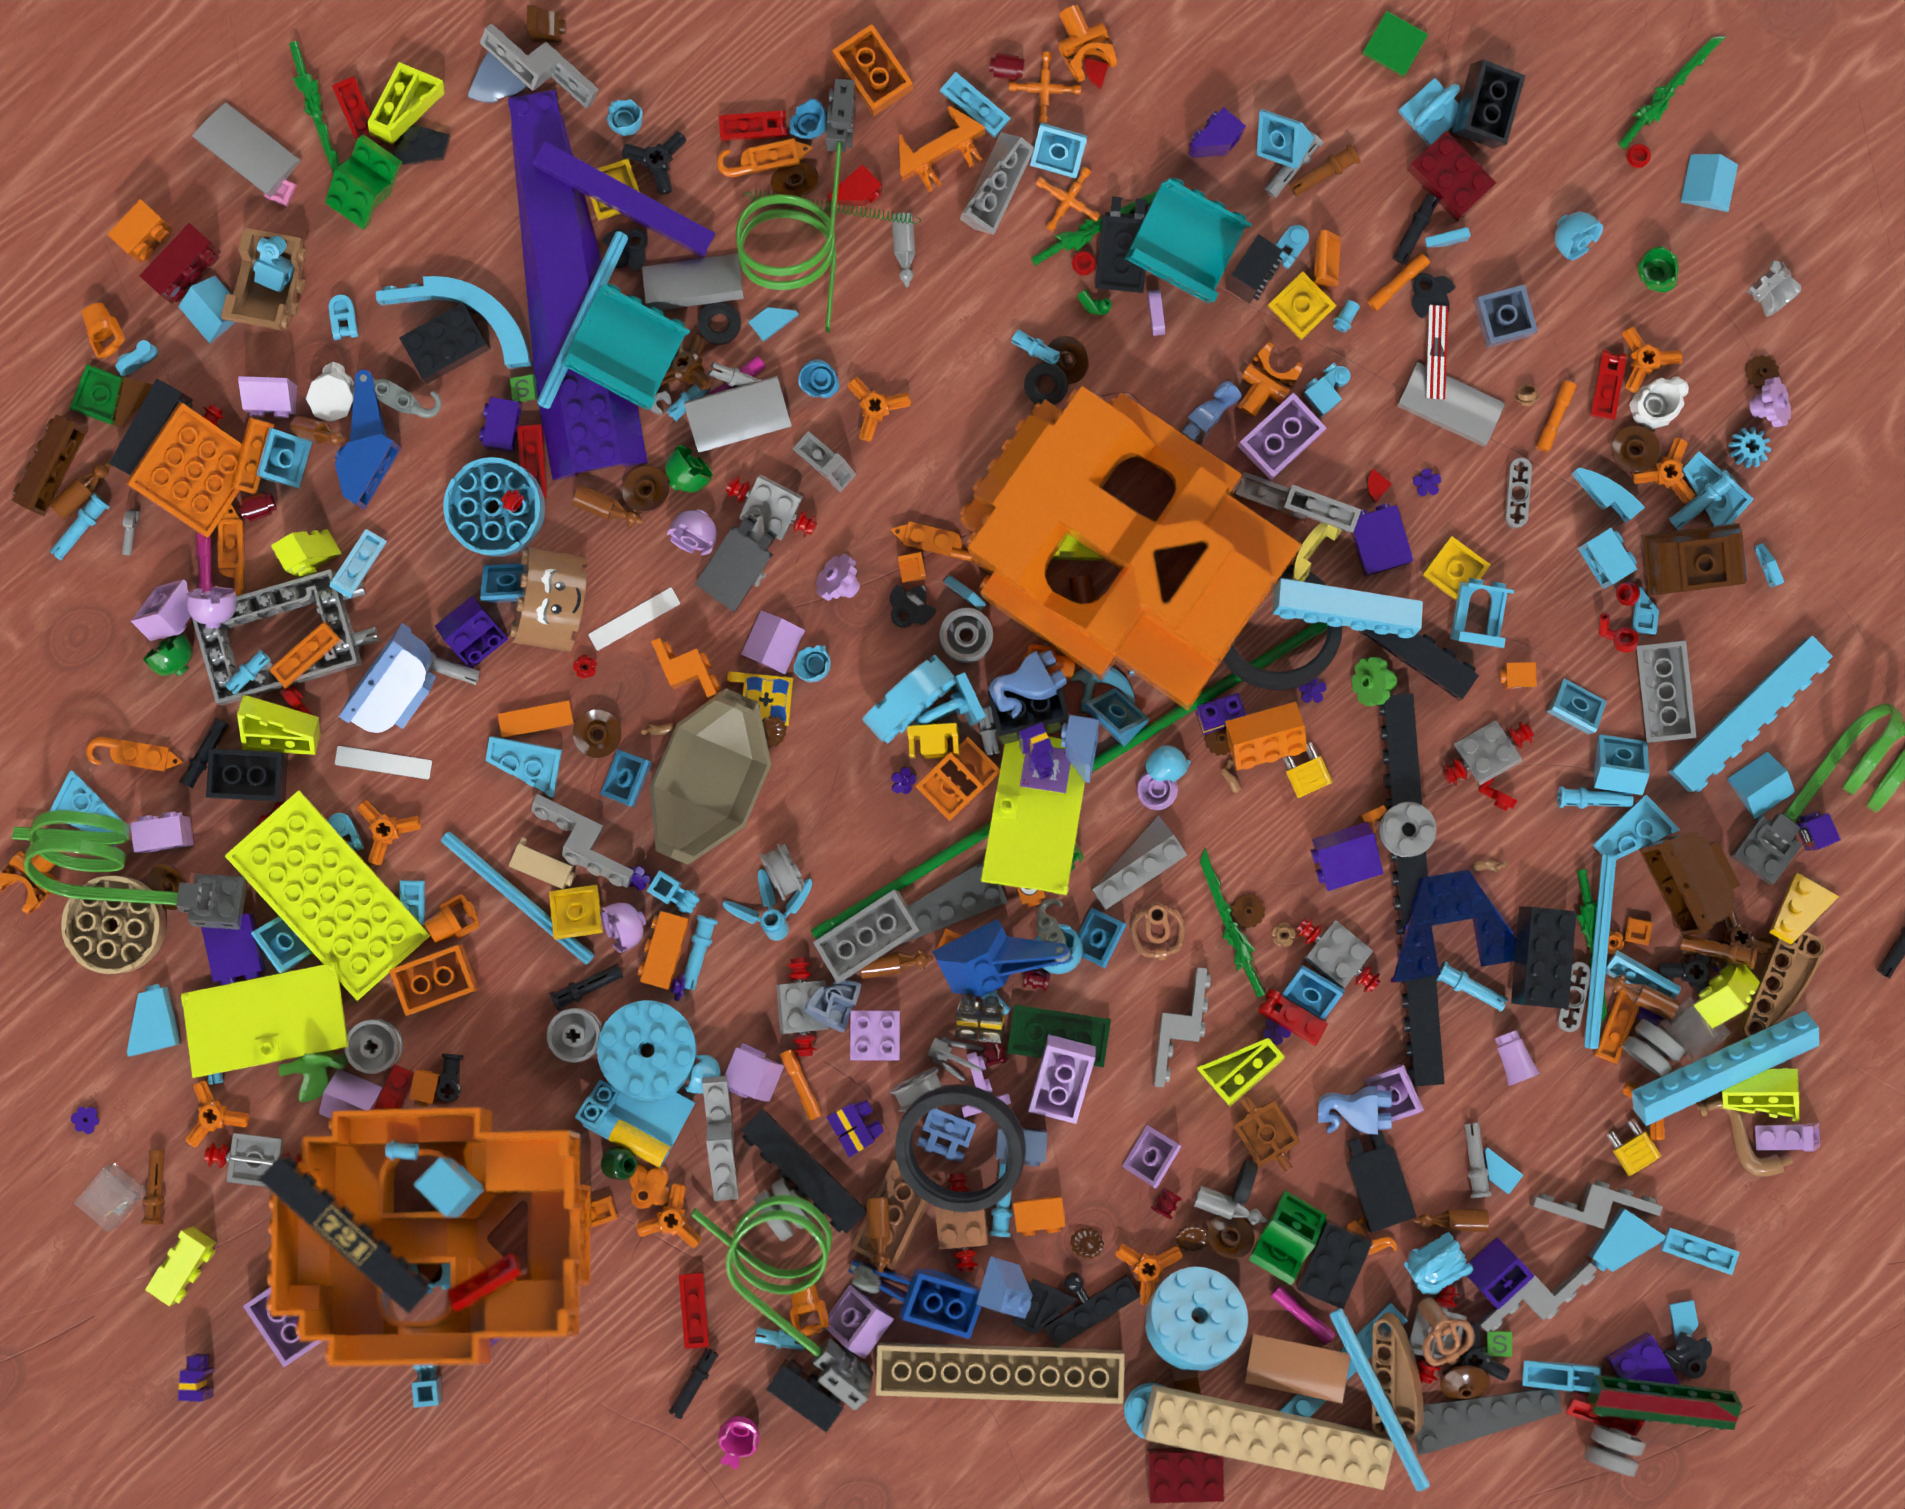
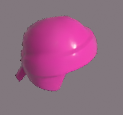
M736 1416L727 1419L721 1425L718 1432V1441L726 1454L721 1459V1463L723 1465L730 1463L733 1469H738L739 1457L749 1456L757 1450L759 1429L751 1419Z

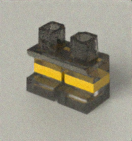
M964 993L956 1013L957 1026L955 1038L977 1041L979 1034V1041L1001 1043L1005 1030L1004 1005L999 1004L997 996L985 997L984 1003L976 1002V996L973 994Z

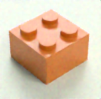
M140 199L107 235L127 254L141 263L153 255V249L159 243H164L170 237V232L173 228Z

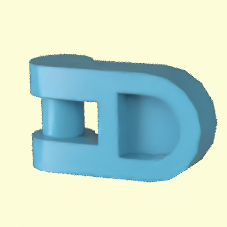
M1294 225L1287 229L1276 244L1281 249L1286 246L1292 250L1290 255L1284 251L1280 255L1283 258V266L1287 269L1291 267L1309 240L1308 231L1301 225Z
M345 295L334 296L329 302V314L334 340H340L344 336H351V338L359 337L353 302ZM348 320V326L340 327V321Z
M146 340L139 341L136 350L131 353H125L117 359L118 362L115 367L121 376L129 375L156 358L158 349Z
M336 813L329 818L328 822L342 837L350 835L352 841L348 842L353 850L359 851L365 848L350 816L344 813Z

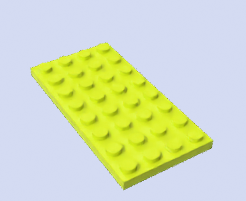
M300 790L225 855L230 863L324 965L333 962L337 963L339 982L357 1001L389 973V970L395 968L430 937L424 926L418 922L414 915Z

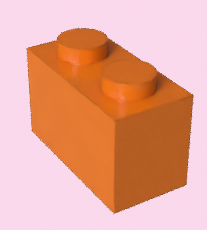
M1061 1195L1013 1201L1017 1233L1022 1232V1236L1036 1235V1230L1046 1229V1233L1060 1232V1227H1066Z

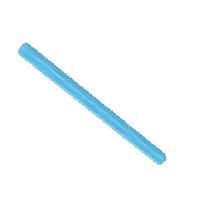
M615 232L538 398L537 403L543 408L549 409L568 370L567 367L561 365V362L599 287L603 284L607 285L625 247L628 237L622 232Z
M447 832L442 837L441 842L553 937L552 919L548 914L454 834ZM575 937L557 939L559 943L584 964H589L595 956Z
M1602 855L1584 1039V1047L1589 1049H1597L1599 1047L1616 856Z
M1339 1308L1332 1311L1330 1318L1416 1490L1423 1491L1427 1489L1430 1483L1343 1309Z

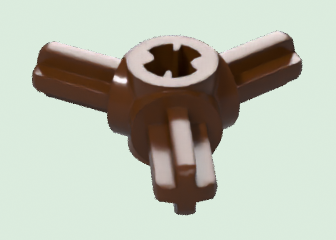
M695 335L688 352H682L675 357L672 367L668 368L660 386L678 379L679 382L694 383L702 391L711 388L712 380L704 373V368L701 365L703 360L700 358L707 342L704 337Z
M1733 907L1730 915L1723 919L1726 930H1723L1724 935L1721 943L1730 945L1735 942L1738 943V946L1750 949L1757 947L1759 948L1758 952L1770 954L1773 949V941L1753 936V932L1745 928L1744 924L1740 925ZM1734 937H1739L1740 941L1736 942ZM1712 956L1710 962L1714 967L1721 969L1727 963V960Z

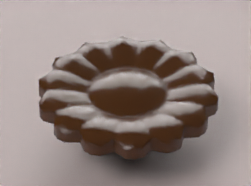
M1755 356L1753 360L1748 362V366L1745 369L1747 372L1746 378L1756 388H1762L1765 385L1766 379L1779 376V366L1776 365L1775 360H1771L1770 356Z
M777 716L763 718L762 723L768 748L776 747L779 743L783 742L787 727L784 725V721L780 720Z
M1225 724L1224 729L1206 734L1204 741L1211 753H1215L1217 756L1230 753Z
M1250 894L1240 896V899H1236L1235 904L1232 905L1233 911L1231 914L1234 916V921L1238 922L1241 927H1256L1257 923H1261L1262 918L1265 916V907L1262 906L1263 902L1258 900L1257 896L1252 897Z
M1194 1224L1184 1226L1176 1234V1242L1180 1248H1184L1186 1251L1201 1250L1208 1243L1206 1237L1207 1229L1202 1228L1201 1225L1195 1226Z
M1081 1228L1071 1236L1070 1245L1078 1256L1094 1258V1256H1099L1100 1252L1103 1251L1104 1242L1102 1241V1236L1098 1235L1097 1231H1092L1090 1228Z

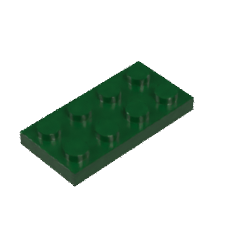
M1014 1004L1007 1053L1042 1058L1049 1034L1095 1046L1093 1066L1104 1068L1111 1019Z

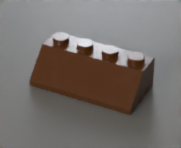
M57 414L54 419L51 418L47 423V433L43 440L37 443L35 447L36 454L32 462L29 461L25 466L23 472L25 475L21 483L15 486L12 493L14 496L13 502L42 516H45L50 506L49 504L56 495L88 432L83 427Z

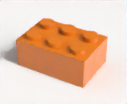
M873 24L832 50L833 59L848 80H855V91L873 117L913 91V82Z
M1296 701L1225 721L1228 746L1236 770L1250 769L1255 765L1275 762L1280 758L1290 755L1296 756L1307 751L1305 725Z
M458 944L389 970L405 1016L416 1014L479 990L463 944Z

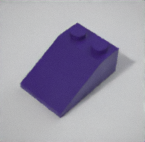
M1648 1332L1643 1333L1605 1356V1359L1618 1378L1680 1385L1654 1337Z

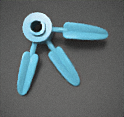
M760 869L758 871L759 889L763 906H768V911L762 917H759V912L735 902L723 901V907L731 914L751 924H754L756 920L759 921L762 929L771 940H782L789 932V924L786 918L790 913L795 914L800 909L811 890L812 880L808 878L804 881L803 891L797 890L785 906V913L782 914L778 910H773L772 905L776 903L774 891L766 871Z

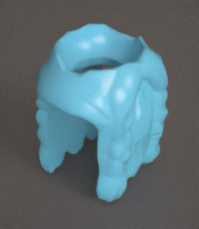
M1450 1232L1442 1234L1439 1238L1429 1242L1420 1249L1411 1250L1408 1254L1404 1266L1414 1280L1417 1289L1422 1294L1437 1295L1442 1288L1452 1284L1461 1277L1469 1275L1473 1271L1472 1264H1465L1467 1262L1464 1258L1465 1254L1459 1250L1461 1246L1457 1240L1453 1241L1454 1238Z

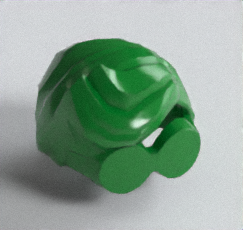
M1656 246L1646 251L1637 266L1638 276L1649 290L1662 293L1671 291L1677 285L1679 271L1677 256L1663 246Z

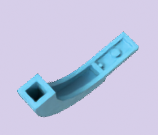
M426 276L423 277L424 286L413 283L406 285V288L397 289L396 286L382 287V291H376V301L380 305L427 300H445L459 304L463 302L466 307L474 310L490 323L500 341L504 363L508 369L532 366L526 340L513 317L494 297L473 284L449 277Z

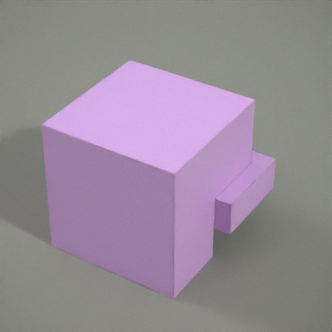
M742 1043L740 1048L736 1047L724 1076H727L730 1092L743 1098H748L749 1096L754 1099L770 1102L784 1066L764 1058L765 1052Z

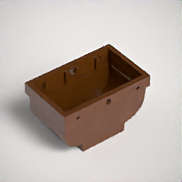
M1740 523L1641 535L1646 595L1648 596L1740 585L1747 582L1743 530L1740 528Z
M1685 833L1653 842L1639 849L1682 936L1684 934L1704 933L1714 928V924L1730 915L1735 903L1732 889L1740 886V883L1718 841L1708 843L1699 834ZM1665 887L1669 888V892L1665 891Z

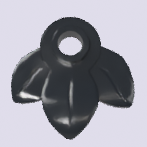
M616 229L606 234L602 241L607 246L610 245L617 231L626 234L628 237L615 268H622L629 264L631 269L636 272L644 265L646 260L644 250L647 247L648 238L642 230L631 229L626 232ZM639 238L640 243L633 245L632 239Z
M1427 273L1417 275L1412 283V289L1415 294L1411 301L1416 315L1424 318L1429 312L1430 305L1447 306L1449 313L1450 303L1447 294L1456 288L1454 283L1445 276L1433 277ZM1421 282L1428 284L1427 290L1420 288Z
M896 585L890 593V603L893 607L891 620L897 627L906 628L912 623L920 625L927 623L936 612L935 608L925 605V586H916L906 592L901 586ZM900 612L907 613L908 617L906 620L898 618Z
M1680 1332L1677 1338L1676 1350H1665L1663 1354L1671 1369L1683 1371L1687 1377L1695 1379L1705 1373L1707 1368L1706 1361L1711 1356L1712 1345L1708 1337L1696 1341L1691 1335ZM1693 1363H1698L1699 1365L1696 1370L1690 1369Z

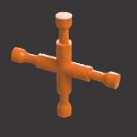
M1047 51L1042 52L1043 69L1041 70L1040 83L1027 82V84H1018L1009 81V91L1027 90V92L1040 93L1039 106L1041 107V115L1039 116L1038 124H1048L1047 107H1049L1050 93L1063 94V92H1072L1075 95H1081V85L1063 86V84L1050 83L1051 70H1049V61L1051 60L1052 53Z
M1082 168L1079 178L1076 182H1073L1067 193L1057 186L1053 187L1048 184L1041 176L1037 180L1035 185L1047 189L1051 192V195L1061 200L1055 211V216L1045 226L1047 230L1054 232L1060 217L1064 216L1069 207L1074 208L1080 213L1087 214L1092 220L1097 221L1100 218V213L1085 207L1086 204L1075 198L1082 188L1081 184L1091 173L1088 168Z

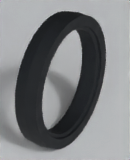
M1290 565L1279 580L1281 578L1292 580L1295 565ZM1310 571L1308 577L1304 581L1307 583L1327 586L1319 577H1317ZM1327 624V637L1319 653L1304 666L1291 671L1272 672L1257 668L1244 660L1233 644L1223 658V662L1231 672L1250 685L1268 690L1297 688L1317 678L1332 662L1340 646L1342 626L1332 627Z
M945 1085L923 1094L905 1112L896 1135V1160L906 1183L926 1202L948 1211L974 1212L998 1203L1017 1183L1025 1162V1137L1021 1124L1014 1112L994 1094L970 1085ZM960 1104L974 1107L990 1116L1000 1126L1009 1147V1163L1002 1177L985 1189L974 1192H958L944 1188L926 1176L919 1167L912 1148L914 1127L926 1113L940 1106Z

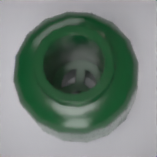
M612 1147L606 1150L601 1159L602 1172L610 1179L627 1180L634 1175L637 1168L635 1154L625 1148Z

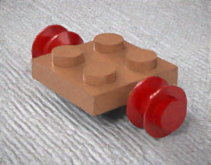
M964 1172L950 1173V1178L945 1179L951 1183L949 1190L968 1192L971 1189L965 1185V1181L970 1177L965 1176ZM935 1206L939 1249L959 1248L953 1254V1257L958 1258V1264L954 1268H959V1272L974 1271V1266H977L978 1263L973 1262V1256L977 1252L969 1249V1247L989 1244L985 1209L974 1212H954Z

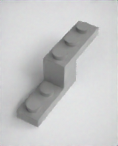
M492 23L485 28L480 44L532 91L552 77L586 109L593 104L599 89L547 42L543 43L529 55H526L521 48L510 41Z
M1243 472L1241 484L1235 493V496L1301 520L1308 517L1349 533H1353L1361 509L1293 484L1290 488L1246 472Z
M537 794L533 800L531 812L542 820L556 823L562 830L572 831L563 846L562 857L570 864L581 865L587 868L593 875H601L609 879L616 886L628 888L634 870L593 851L601 836L603 825Z
M1196 967L1191 1015L1161 1012L1154 1086L1164 1087L1165 1082L1170 1081L1171 1068L1167 1067V1059L1172 1058L1173 1043H1169L1170 1039L1199 1042V1038L1204 1037L1205 1022H1201L1202 1012L1207 1013L1208 998H1204L1205 988L1210 987L1211 974H1207V968Z
M727 1076L702 1078L707 1118L706 1142L714 1201L739 1199L734 1159V1129Z
M1596 1180L1595 1184L1587 1183L1579 1210H1577V1204L1565 1200L1563 1205L1553 1202L1555 1197L1540 1193L1539 1197L1532 1195L1530 1205L1602 1229L1605 1228L1613 1201L1660 1216L1663 1206L1656 1204L1657 1199L1643 1195L1642 1199L1633 1197V1191L1620 1187L1617 1192L1609 1189L1610 1184Z
M1587 1260L1584 1261L1552 1293L1535 1276L1499 1310L1496 1307L1491 1308L1477 1323L1487 1333L1490 1330L1495 1331L1503 1323L1502 1318L1508 1313L1511 1315L1521 1306L1519 1302L1521 1300L1543 1321L1546 1318L1551 1319L1558 1313V1307L1564 1301L1567 1303L1576 1296V1290L1582 1284L1585 1286L1594 1279V1273L1597 1269Z

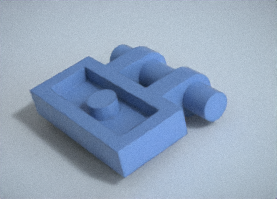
M935 1108L929 1111L922 1130L931 1133L929 1140L919 1136L916 1145L924 1148V1151L930 1154L934 1152L945 1156V1159L952 1162V1160L962 1163L965 1154L956 1151L958 1144L968 1148L977 1124ZM937 1137L950 1140V1147L936 1143Z

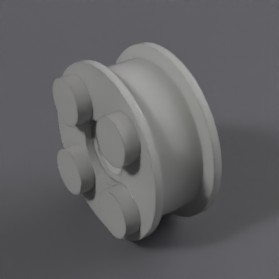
M957 609L951 612L942 622L940 628L941 646L944 652L957 662L972 663L978 661L991 648L993 642L992 625L989 619L976 609ZM964 629H969L973 632V639L969 642H964L959 637L960 632Z
M1405 802L1393 806L1383 815L1379 826V834L1383 845L1391 853L1400 857H1412L1422 854L1433 844L1436 837V822L1433 815L1424 806L1413 802ZM1404 823H1409L1413 827L1414 831L1410 837L1402 833Z
M777 843L776 849L766 854L760 852L759 856L773 886L784 901L785 896L798 889L802 892V887L805 884L796 864L791 859L786 845L780 846Z
M937 1067L923 1071L901 1082L889 1091L890 1094H895L900 1104L899 1112L905 1114L909 1107L923 1094L932 1089L945 1086L941 1084L936 1074L938 1072Z

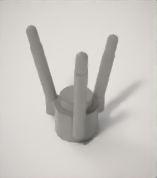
M942 1037V1040L934 1039L928 1056L933 1058L932 1062L939 1064L961 1081H964L965 1077L944 1062L948 1058L976 1071L981 1070L979 1066L951 1054L952 1048L948 1045L984 1051V1047L949 1040L945 1037Z

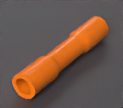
M1423 253L1417 255L1405 266L1404 270L1367 300L1369 306L1377 312L1400 288L1430 264L1429 259Z
M1563 380L1555 399L1553 410L1536 445L1537 449L1550 452L1557 435V429L1577 387L1575 383Z
M791 1048L779 1055L797 1089L807 1117L811 1121L823 1114L805 1080L795 1052Z

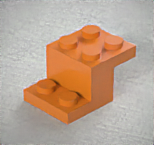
M661 638L651 641L667 680L674 690L700 679L706 696L709 699L719 694L718 691L721 690V686L717 677L714 674L710 675L708 669L712 666L705 652L701 653L696 648L675 657L672 646L668 641L664 642Z
M969 737L959 745L960 755L955 756L953 751L950 752L915 786L949 821L1000 774L998 766Z

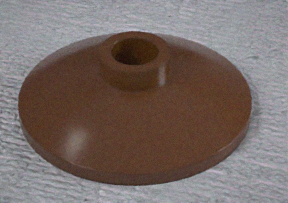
M804 162L779 168L771 177V187L776 194L801 197L810 193L817 186L819 181L818 172L812 165Z
M1061 336L1054 339L1048 347L1060 352V357L1055 365L1065 372L1068 384L1079 382L1084 378L1089 368V356L1086 348L1079 340L1070 336ZM1069 355L1072 357L1073 363L1069 361Z
M1628 426L1620 430L1614 437L1611 452L1615 462L1621 468L1629 472L1639 473L1649 470L1656 464L1660 456V443L1655 434L1649 429L1642 426ZM1636 449L1638 455L1631 454L1630 450Z
M653 466L636 468L626 477L622 486L624 501L631 509L637 512L656 510L665 502L669 494L667 476L660 469ZM652 489L650 494L645 495L646 490Z
M599 709L590 710L582 714L575 722L573 740L578 750L584 755L592 758H603L613 753L621 741V727L618 720L611 713ZM596 730L602 731V737L600 739H596L594 737V732Z
M160 863L151 869L148 883L149 888L153 891L178 892L180 883H186V880L182 873L173 865ZM162 904L168 910L178 909L176 905Z
M1217 1216L1207 1227V1241L1210 1247L1222 1257L1229 1259L1242 1258L1254 1246L1255 1235L1253 1229L1241 1217H1232L1230 1220Z
M1459 1366L1443 1375L1440 1386L1442 1392L1451 1399H1473L1482 1396L1489 1389L1490 1378L1479 1367Z

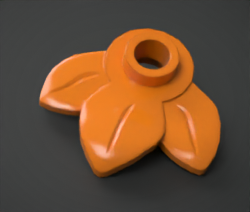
M637 1164L634 1175L629 1178V1183L633 1189L631 1192V1202L635 1207L647 1209L652 1204L662 1206L668 1203L671 1189L665 1187L668 1180L666 1167H656L647 1172L643 1165ZM645 1192L648 1198L640 1200L638 1197L639 1193Z

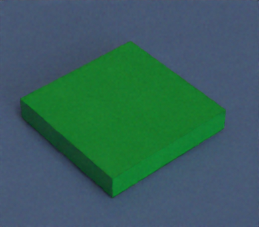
M1386 11L1362 55L1404 78L1428 34Z
M86 364L69 409L111 425L122 377Z

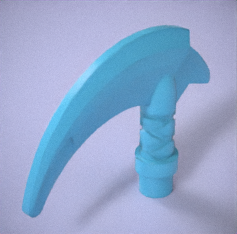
M1113 667L1103 681L1084 668L1076 672L1072 677L1071 682L1080 680L1085 685L1084 696L1080 703L1082 704V712L1088 713L1084 705L1092 700L1096 683H1106L1117 687L1126 695L1128 700L1133 704L1135 703L1130 683L1121 672Z

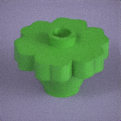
M1380 657L1361 659L1355 665L1356 674L1351 679L1353 692L1358 693V701L1365 706L1383 705L1389 699L1390 691L1397 684L1395 674L1387 669V662Z

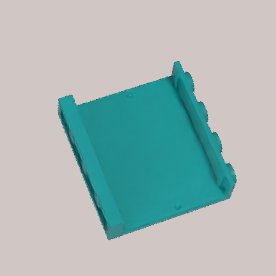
M1174 177L1165 179L1161 182L1125 259L1205 303L1215 302L1219 294L1215 289L1244 229L1251 227L1252 223L1246 221V216L1239 212L1232 213L1226 210V206L1223 203L1204 198L1205 194L1203 192L1184 187V182Z
M610 283L608 285L603 284L599 287L561 365L645 410L651 409L656 400L654 396L684 336L689 334L690 330L685 328L686 325L683 322L674 318L670 320L664 317V312L642 305L643 301L633 295L627 297L620 293L621 289Z

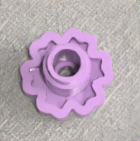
M1780 378L1766 379L1765 385L1762 386V393L1756 394L1754 398L1750 399L1749 405L1752 415L1754 417L1759 416L1760 418L1767 417L1773 427L1786 426L1791 418V406L1788 402L1789 395L1785 385L1781 384Z
M842 554L840 557L834 556L825 564V569L818 574V579L815 582V585L818 587L816 593L827 601L833 597L835 599L840 596L853 597L860 588V583L855 576L857 573L855 568L856 561L846 554Z

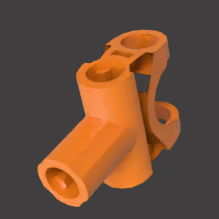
M1078 5L1070 6L1059 13L1069 37L1057 42V45L1069 71L1077 82L1085 80L1082 61L1089 55H1098L1104 62H1107L1110 68L1117 66L1113 44L1103 23L1089 28ZM1076 54V56L1073 58V60H1071V58L1066 59V58H1068V57H1070V56Z
M1270 341L1252 360L1255 363L1259 362L1261 369L1250 363L1241 376L1251 386L1237 406L1253 418L1257 416L1269 397L1279 404L1284 401L1291 389L1282 383H1289L1288 386L1293 388L1304 366L1298 362L1294 369L1291 368L1288 372H1275L1269 364L1270 352L1275 346Z
M19 851L0 874V893L9 885L17 881L22 882L28 891L26 903L22 911L29 915L44 903L51 892L41 888L28 877L24 869L26 854ZM39 854L33 856L31 862L36 869L47 877L59 881L49 873L55 864L47 861ZM12 866L22 875L12 874L13 870L10 867ZM39 889H41L44 893H46V895H41V892H40Z

